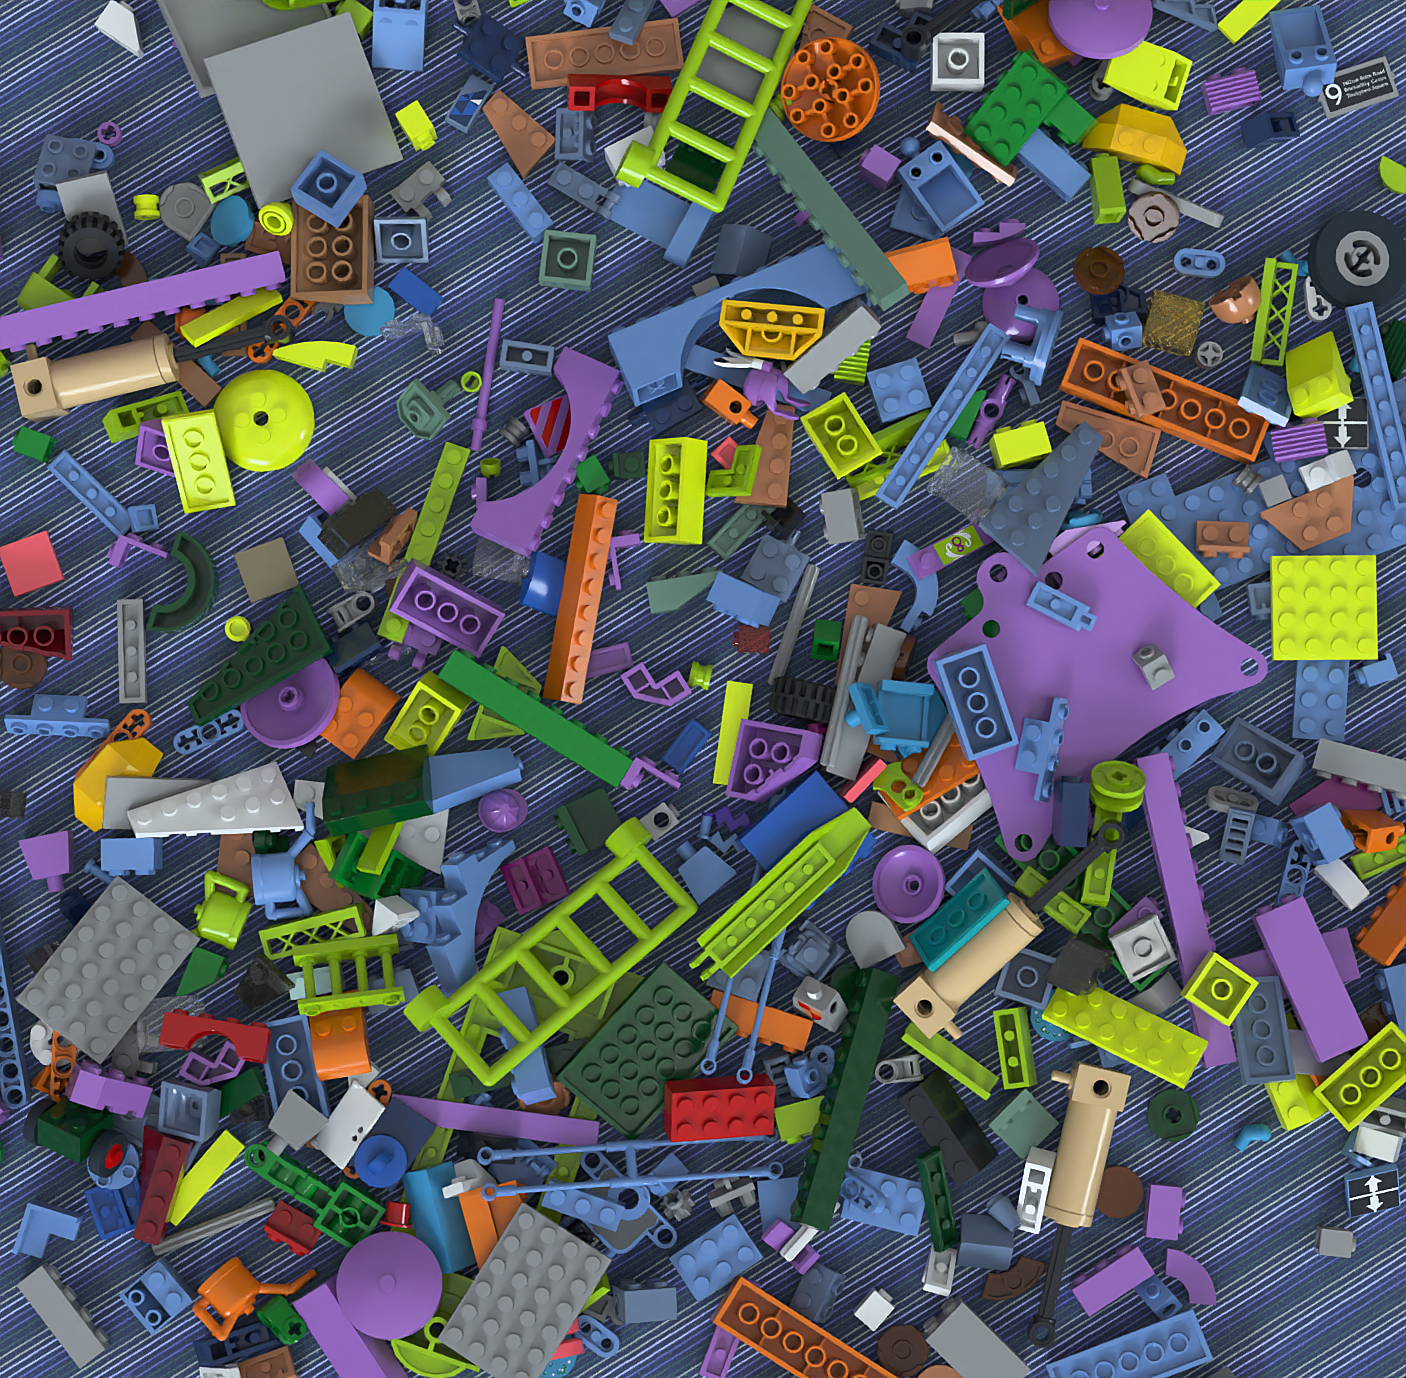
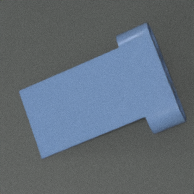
M644 179L638 189L632 186L626 187V185L619 187L618 183H616L612 192L620 196L621 200L610 211L612 215L609 219L666 249L663 259L685 269L715 212L694 202L690 205Z

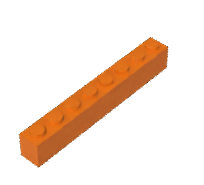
M579 494L543 698L575 704L582 703L618 500L599 495Z

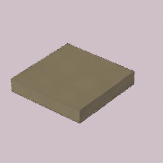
M283 537L234 554L251 603L294 589L300 584Z

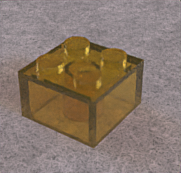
M1156 289L1151 294L1147 308L1148 313L1142 326V345L1187 358L1192 353L1206 303Z

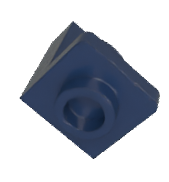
M78 887L73 891H67L58 903L61 913L74 926L79 923L92 907V904L83 896L82 891Z

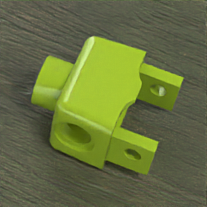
M52 253L38 274L32 273L19 294L17 304L25 311L77 299L67 289H58L50 283L62 266V261H59L56 255ZM92 281L82 297L102 293L104 289Z

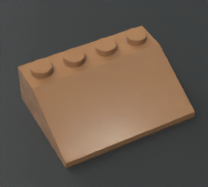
M362 195L338 228L301 207L292 198L294 223L291 229L290 298L346 305L374 304L375 205L369 195Z

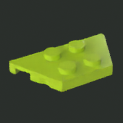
M501 646L494 668L497 670L495 675L503 680L507 676L520 684L517 688L526 694L530 690L539 696L543 686L506 647ZM480 704L467 739L475 741L525 735L526 732Z

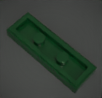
M258 1066L249 1069L218 1089L222 1091L219 1120L269 1090Z

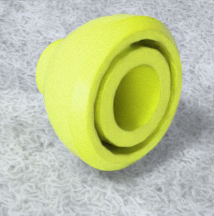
M285 201L270 202L260 209L259 221L268 232L273 235L284 236L291 231L294 217L289 203Z

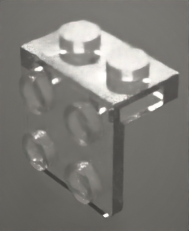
M425 313L414 314L410 316V320L400 322L399 319L387 321L385 326L380 328L381 334L386 341L424 332L427 348L433 356L441 354V346L445 345L442 330H440L439 326L435 325L431 316H425Z
M479 535L472 574L476 577L521 585L523 577L529 574L530 561H527L528 557Z
M369 539L331 567L346 593L357 592L361 594L367 590L376 592L385 586L384 582L389 578L393 579L404 572L403 568L409 562L407 559L393 560L388 565L368 555V549L375 541L374 539Z

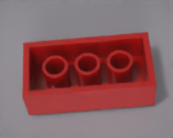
M754 1074L751 1081L747 1084L739 1083L736 1076L665 1081L664 1131L671 1143L772 1135L774 1130L775 1085L767 1074ZM741 1075L740 1078L747 1080L749 1075Z

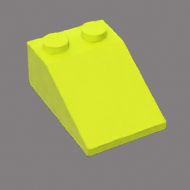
M1327 332L1286 352L1287 391L1294 414L1302 419L1317 418L1354 401L1333 332Z
M845 392L800 418L806 433L837 479L883 453Z
M429 670L418 681L385 735L384 740L398 750L427 744L429 757L435 756L461 719L472 699L440 680L435 673Z

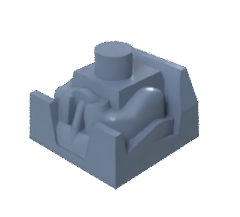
M805 917L781 947L779 960L777 961L801 981L806 976H810L820 982L846 949Z
M178 1077L163 1080L161 1084L158 1131L203 1143L207 1141L219 1126L222 1091L177 1081Z

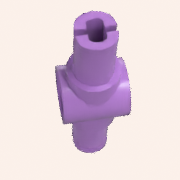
M1001 374L993 392L988 394L974 420L976 423L965 440L968 445L971 446L974 439H977L973 447L976 449L981 448L989 430H993L1003 414L1007 404L1006 399L1014 384H1016L1013 378H1010L1007 385H1005L1008 376ZM986 406L995 407L997 416L994 418L987 417L984 413V408Z

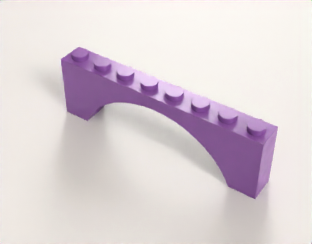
M564 347L553 367L556 378L568 395L571 408L569 436L561 456L549 473L526 491L503 500L481 502L470 523L473 533L528 558L532 551L535 552L538 549L543 529H548L553 519L552 512L556 506L559 507L561 505L567 484H571L574 481L577 473L575 469L579 461L583 462L585 460L590 440H594L600 430L599 423L603 417L606 418L612 407L611 401L614 395H618L621 392L624 383L620 370L568 347Z

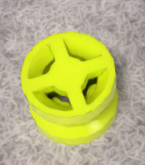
M145 194L133 197V203L136 205L135 219L155 220L160 218V212L157 210L159 196Z

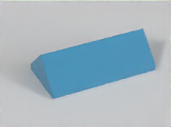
M452 1160L407 1171L402 1176L407 1201L411 1204L410 1213L416 1238L426 1244L439 1262L442 1274L453 1273L477 1263L459 1196L445 1199L442 1188L452 1185L451 1180L456 1178Z

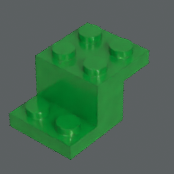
M358 832L349 833L328 875L329 878L359 896L375 902L376 899L395 895L400 897V888L418 887L426 869L392 849L380 875L360 871L356 866L369 839Z

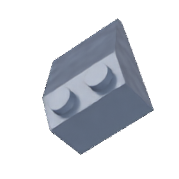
M1240 717L1235 719L1209 757V760L1278 806L1308 764L1301 752Z

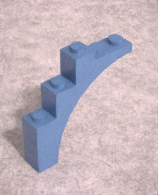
M491 839L483 849L475 850L469 854H463V851L455 852L448 856L449 860L440 865L449 893L444 894L441 897L442 900L433 905L443 933L435 936V940L427 945L426 948L444 995L447 998L477 973L475 925L478 908L492 874L501 862L516 850L513 840Z

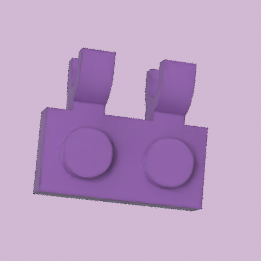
M410 622L403 644L394 642L387 656L399 662L405 645L417 649L418 652L412 666L423 671L428 656L437 657L444 639Z

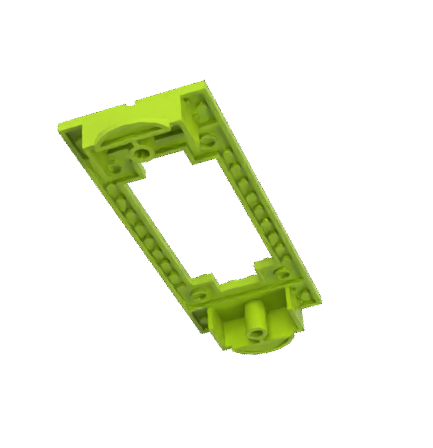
M497 926L483 967L523 934ZM560 930L551 931L529 950L555 980L558 970L567 972L569 976L567 983L561 984L557 980L556 982L571 998L599 975ZM517 961L488 984L496 994L526 986L533 998L539 1024L559 1009ZM627 971L558 1031L570 1034L567 1042L591 1036L645 977ZM476 995L470 1002L460 1034L480 1055L487 1034L500 1038L498 1028H501L502 1024L499 1023V1020L496 1019ZM455 1051L452 1053L437 1099L463 1103L465 1097L455 1100L449 1073L468 1069L469 1067ZM576 1096L569 1117L595 1120L597 1113ZM436 1127L416 1156L412 1170L442 1163L454 1129ZM559 1143L558 1147H568L576 1145ZM583 1152L555 1154L554 1161L558 1165L548 1176L545 1185L549 1184L551 1177L567 1183H573ZM404 1189L400 1202L408 1203ZM542 1191L536 1210L559 1224L563 1213L541 1206L546 1191ZM410 1213L408 1223L413 1225ZM391 1226L390 1231L402 1232L416 1237L414 1226L413 1228ZM457 1272L442 1274L443 1294L439 1307L431 1320L414 1334L389 1341H391L396 1357L403 1365L421 1376L430 1378L452 1377L466 1368L479 1372L480 1367L437 1340L441 1332L435 1330L433 1324L439 1322L444 1327L446 1326L473 1283L474 1278Z

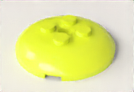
M267 369L243 373L231 380L222 389L215 401L213 409L224 454L233 463L244 469L264 472L285 468L295 462L305 452L313 437L315 421L312 402L303 387L284 373ZM268 414V422L265 425L259 426L256 424L258 415Z

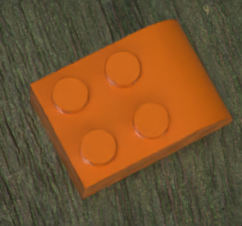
M359 667L340 689L339 703L335 715L329 725L319 735L354 760H358L403 697Z
M356 989V990H350V991H345V992H342V993H343V994H346V993H354V992H358V989ZM365 1006L320 1012L316 1016H309L314 1063L320 1081L372 1072Z

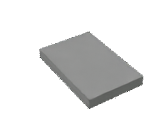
M107 170L56 181V187L67 221L71 222L72 217L76 214L80 218L82 212H88V216H93V212H99V217L101 218L105 214L109 216L110 223L115 221L118 224V230H122L125 245L129 244ZM84 238L76 244L78 251L83 255L107 250L105 244L96 238Z

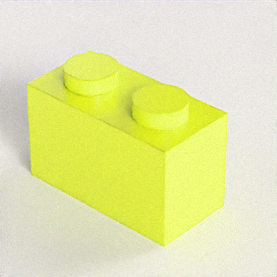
M417 100L395 113L401 129L416 152L420 149L422 151L427 150L435 144L434 140L438 139L434 126Z

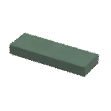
M744 504L707 542V545L726 562L766 520L761 512L765 510L771 514L777 507Z

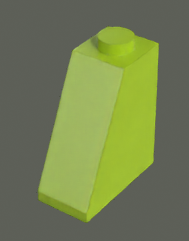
M1109 153L1097 154L1088 163L1089 173L1092 175L1090 177L1093 224L1119 223L1126 213V205L1117 156L1110 157Z

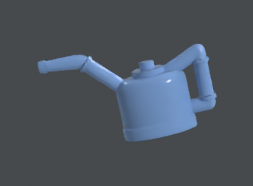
M313 801L306 802L305 805L306 829L303 830V833L287 852L251 854L256 906H265V915L269 920L303 918L311 916L313 913V908L301 888V881L306 880L305 870H300L299 864H295L296 856L314 838L316 832L315 804ZM295 899L299 904V907L275 908V903L289 902Z

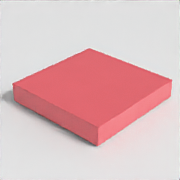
M43 531L0 547V558L14 597H19L65 580L48 531Z
M871 756L859 769L856 780H848L837 794L842 799L850 803L853 802L886 768V764L880 758Z

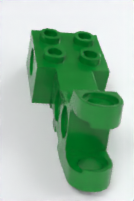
M270 1141L256 1143L246 1149L244 1161L251 1170L274 1186L294 1196L296 1200L316 1210L312 1217L313 1226L350 1250L358 1242L370 1235L386 1211L384 1201L343 1175L333 1185L291 1157L285 1149L279 1156H276L266 1147ZM261 1150H262V1151L264 1152V1154H265V1160H264V1161L261 1159V1156H260V1151H261ZM252 1152H253V1157H254V1160H255L256 1163H254V1162L252 1161V1158H251Z

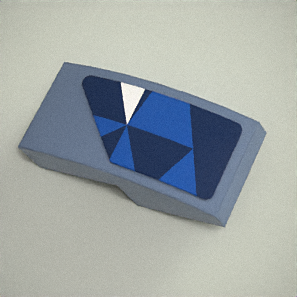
M471 74L445 117V122L467 134L479 117L481 108L493 93L494 86Z

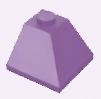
M162 418L142 422L139 429L135 465L175 477L161 422Z

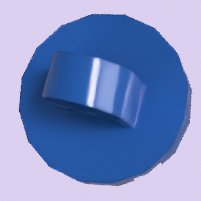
M383 1134L373 1135L364 1140L357 1149L354 1159L355 1169L361 1180L369 1186L377 1188L389 1187L398 1182L405 1173L408 1162L407 1152L402 1143L393 1136Z

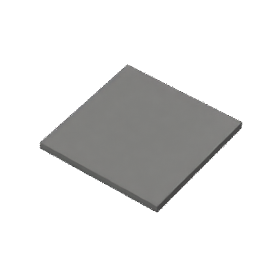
M156 0L200 98L215 94L203 62L204 59L332 17L326 3L291 11H277L266 6L262 0Z
M350 12L203 60L258 210L270 202H282L293 198L290 189L320 149L361 174L403 160Z

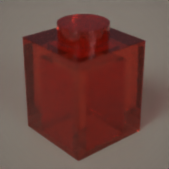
M739 626L738 632L733 631V647H738L737 653L769 654L770 627Z

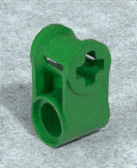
M275 1294L257 1311V1315L262 1323L270 1328L285 1345L297 1343L306 1334L305 1322L280 1294ZM294 1327L296 1331L290 1335L288 1331Z

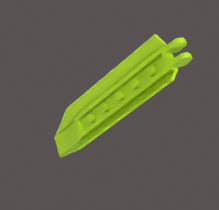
M853 807L810 832L696 939L703 951L691 960L689 966L692 969L698 967L709 956L714 963L702 971L700 978L705 981L720 968L732 979L847 870L871 828L868 821Z

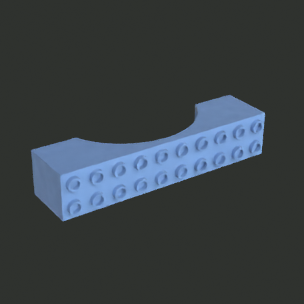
M825 243L817 247L813 245L805 248L801 254L794 257H783L775 265L770 267L762 266L756 269L754 274L746 277H736L728 285L723 287L715 286L706 292L707 294L699 297H689L683 301V304L674 308L669 306L662 309L655 316L650 318L648 316L642 317L634 325L627 328H616L608 335L610 351L636 407L683 387V373L687 358L699 337L720 319L722 300L822 308L826 310L824 323L829 324L834 313L857 297L870 307L871 302L866 295L868 291L863 285L859 287L851 276L853 272L849 266L847 268L842 266L837 258L838 252L835 248L830 250Z

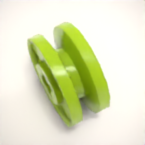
M1112 760L1099 763L1092 769L1089 798L1095 805L1107 811L1122 813L1133 811L1143 803L1146 776L1138 767L1124 761Z

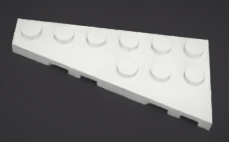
M277 762L127 811V816L136 838L169 837L170 834L194 836L197 835L196 833L211 832V835L253 833L255 830H270V832H280V829L304 830V824Z
M295 780L293 796L295 806L306 811V802L313 801L315 804V816L323 819L322 796L325 783ZM450 808L434 815L405 821L392 849L415 863L442 875L440 865L443 864ZM374 828L358 831V833L369 839Z

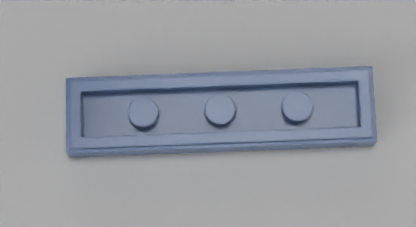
M64 449L46 467L117 537L120 534L126 536L131 531L128 510L67 450Z

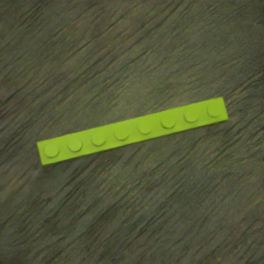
M449 442L445 443L377 633L379 637L403 644L410 621L389 611L393 595L401 575L412 558L430 567L471 453L470 449Z

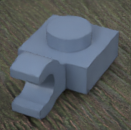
M1022 364L1024 372L1018 375L1015 373L1014 367H1010V377L1020 383L1021 389H1018V396L1021 403H1026L1028 409L1037 407L1040 404L1034 382L1029 380V368L1023 367Z

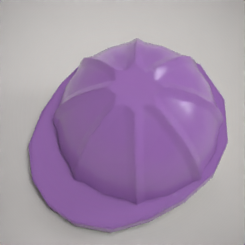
M501 788L482 796L478 802L477 814L481 824L489 831L502 833L510 831L524 822L528 814V805L525 798L519 792Z

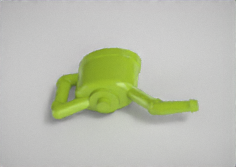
M207 870L204 874L205 900L202 905L197 903L194 913L198 914L196 921L199 924L197 928L190 930V932L198 938L203 937L234 951L253 903L245 901L249 892V886L244 884L243 881L239 882L220 874L218 871ZM215 883L237 891L236 897L215 891Z

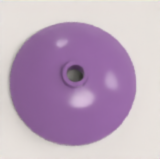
M1026 238L1001 242L978 254L966 267L965 276L970 284L981 288L1010 286L1025 276L1035 265L1040 254L1039 247L1034 240Z
M1032 267L1025 276L1014 284L999 288H985L983 293L982 311L988 324L990 322L1011 336L1010 340L1014 342L1033 341L1037 331L1036 325L1014 319L1019 297L1027 299L1025 306L1039 310L1042 307L1055 312L1057 309L1059 310V296L1055 285L1046 274Z
M903 845L892 849L880 860L873 875L872 890L875 902L879 909L894 921L916 923L926 919L938 908L944 896L945 874L941 863L933 853L923 847ZM916 882L919 883V887L917 890L914 889V884Z

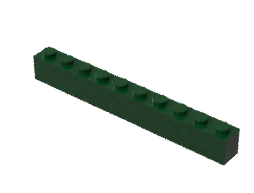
M861 968V972L856 977V990L848 1005V1018L841 1030L842 1039L840 1046L834 1054V1067L827 1079L828 1088L826 1095L820 1103V1116L818 1123H816L812 1131L813 1140L805 1156L806 1165L804 1172L798 1180L799 1190L796 1200L791 1205V1222L815 1230L829 1232L900 977L875 968Z

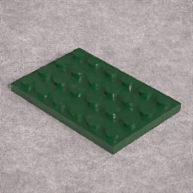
M661 960L555 1074V1077L628 1140H636L664 1110L665 1081L693 1079L701 1070L700 1065L705 1059L709 1040L713 1037L719 1008L665 961ZM727 1015L724 1016L718 1040L720 1042L718 1051L739 1029L738 1025Z

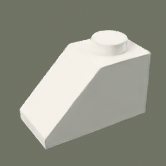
M111 0L95 22V26L100 32L142 59L144 51L138 20L132 13L134 9L124 1L117 3Z

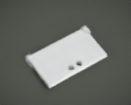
M353 1079L352 1085L328 1118L329 1123L310 1142L312 1146L317 1150H321L342 1170L386 1108L357 1079Z

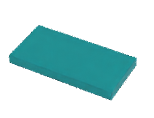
M984 868L916 929L909 938L926 967L934 972L1006 908L1010 901L992 873Z

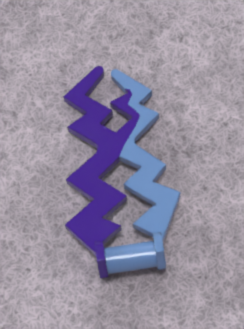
M728 806L713 813L702 812L703 816L700 831L697 835L698 838L707 839L723 853L732 845L737 852L743 849L735 841L738 838L736 833L724 842L718 831L712 837L709 834L713 818L716 819L718 826L725 821L730 833L741 825L746 830L751 826L746 812L734 820Z

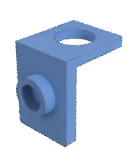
M1153 1274L1133 1288L1160 1320L1171 1317L1183 1306L1156 1274ZM1173 1304L1172 1308L1169 1311L1163 1313L1167 1306Z

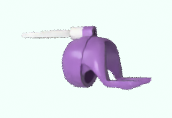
M733 345L726 346V351L734 358L721 357L714 359V364L722 367L753 368L745 378L743 395L754 406L759 407L765 402L774 415L782 416L787 420H798V415L777 409V389L781 391L784 400L797 407H810L811 405L808 401L790 396L789 379L783 374V371L774 368L772 362L743 356L739 349Z

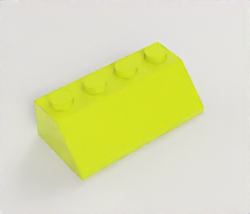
M689 437L649 440L644 542L678 545L702 544L708 441Z
M1291 1012L1285 1013L1287 1028L1298 1030ZM1295 1074L1296 1080L1264 1083L1281 1126L1285 1130L1290 1131L1309 1123L1329 1110L1314 1094L1313 1091L1317 1087L1310 1075Z
M1391 1021L1313 1091L1348 1132L1406 1082V1034L1397 1024Z

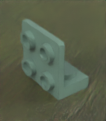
M1025 1087L1019 1088L986 1122L1021 1159H1025L1029 1155L1031 1147H1037L1059 1124Z

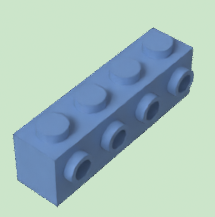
M1195 709L1183 719L1186 724L1180 730L1175 727L1165 737L1167 742L1161 748L1157 745L1146 755L1168 752V757L1172 756L1175 764V771L1172 772L1174 781L1226 732L1205 709L1198 712Z

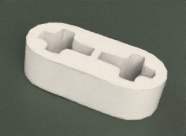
M1309 275L1303 283L1306 313L1313 322H1322L1330 316L1332 306L1319 293L1316 295L1315 287H1310L1312 281ZM1318 299L1320 308H1325L1321 316H1318L1317 312H1313V308L1317 306Z

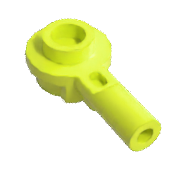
M234 616L227 621L225 633L231 640L244 642L250 636L251 625L246 618Z

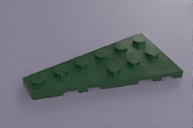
M298 584L293 589L294 592L291 596L276 607L277 611L267 621L264 620L243 642L230 661H226L220 667L219 673L211 681L208 680L187 702L197 726L202 727L333 652L330 642L301 584Z

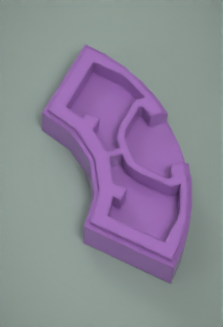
M1166 1247L1164 1274L1175 1277L1183 1283L1187 1290L1188 1302L1192 1304L1216 1305L1214 1285L1205 1268L1187 1253Z

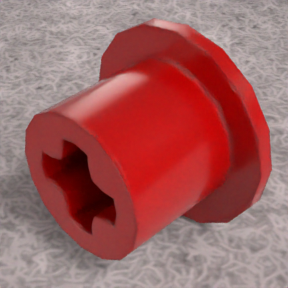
M388 1201L385 1220L380 1219L379 1223L395 1227L413 1228V1225L408 1223L411 1204Z

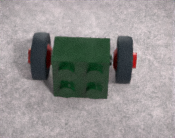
M67 1096L60 1102L48 1098L37 1102L27 1115L23 1127L24 1138L36 1146H44L79 1164L89 1157V1170L102 1178L110 1177L119 1169L128 1149L127 1137L113 1130L114 1112L109 1111L105 1107L103 1110L69 1101Z

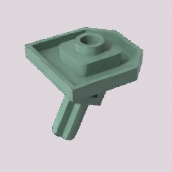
M418 378L414 379L396 401L399 419L416 438L433 439L451 417L445 410L444 404L460 392V387L455 381L449 380L436 392L433 390L429 392Z

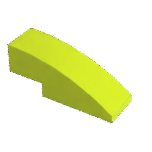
M314 341L287 345L275 349L272 355L275 359L326 372L328 363L353 370L358 349L354 345L340 342Z

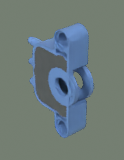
M603 1151L583 1152L581 1155V1166L593 1178L591 1181L628 1176L622 1175V1171ZM596 1153L600 1158L599 1164L589 1166L585 1161L586 1155ZM647 1185L610 1188V1186L584 1188L620 1201V1192L627 1188L635 1190L639 1196V1200L635 1205L625 1206L616 1232L583 1221L607 1246L602 1252L606 1256L612 1258L616 1253H627L646 1235L660 1248H670L675 1244L677 1239L676 1228L654 1204H650L651 1195ZM565 1215L559 1222V1225L566 1228L577 1218ZM662 1229H669L673 1237L671 1240L664 1242L658 1238V1232Z

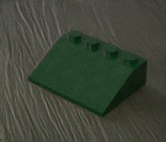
M427 744L328 766L322 796L323 823L333 837L434 815Z

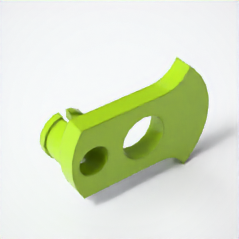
M894 762L886 765V768L874 779L873 790L884 791L906 812L915 808L921 802L924 792L902 772V762ZM904 782L906 788L902 790V793L892 791L894 783Z

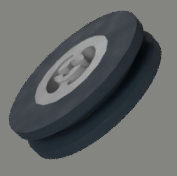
M1364 210L1343 213L1320 228L1312 239L1307 258L1311 281L1318 293L1337 308L1345 310L1347 307L1371 301L1375 308L1396 295L1406 280L1405 240L1395 225L1379 214ZM1366 250L1368 254L1361 257V259L1358 261V256L1363 254ZM1358 261L1359 266H1357L1350 272L1349 268L1354 266ZM1362 274L1364 277H1358L1356 275Z

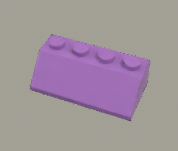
M414 558L411 559L401 575L389 607V611L466 650L477 658L481 656L505 616L501 605Z

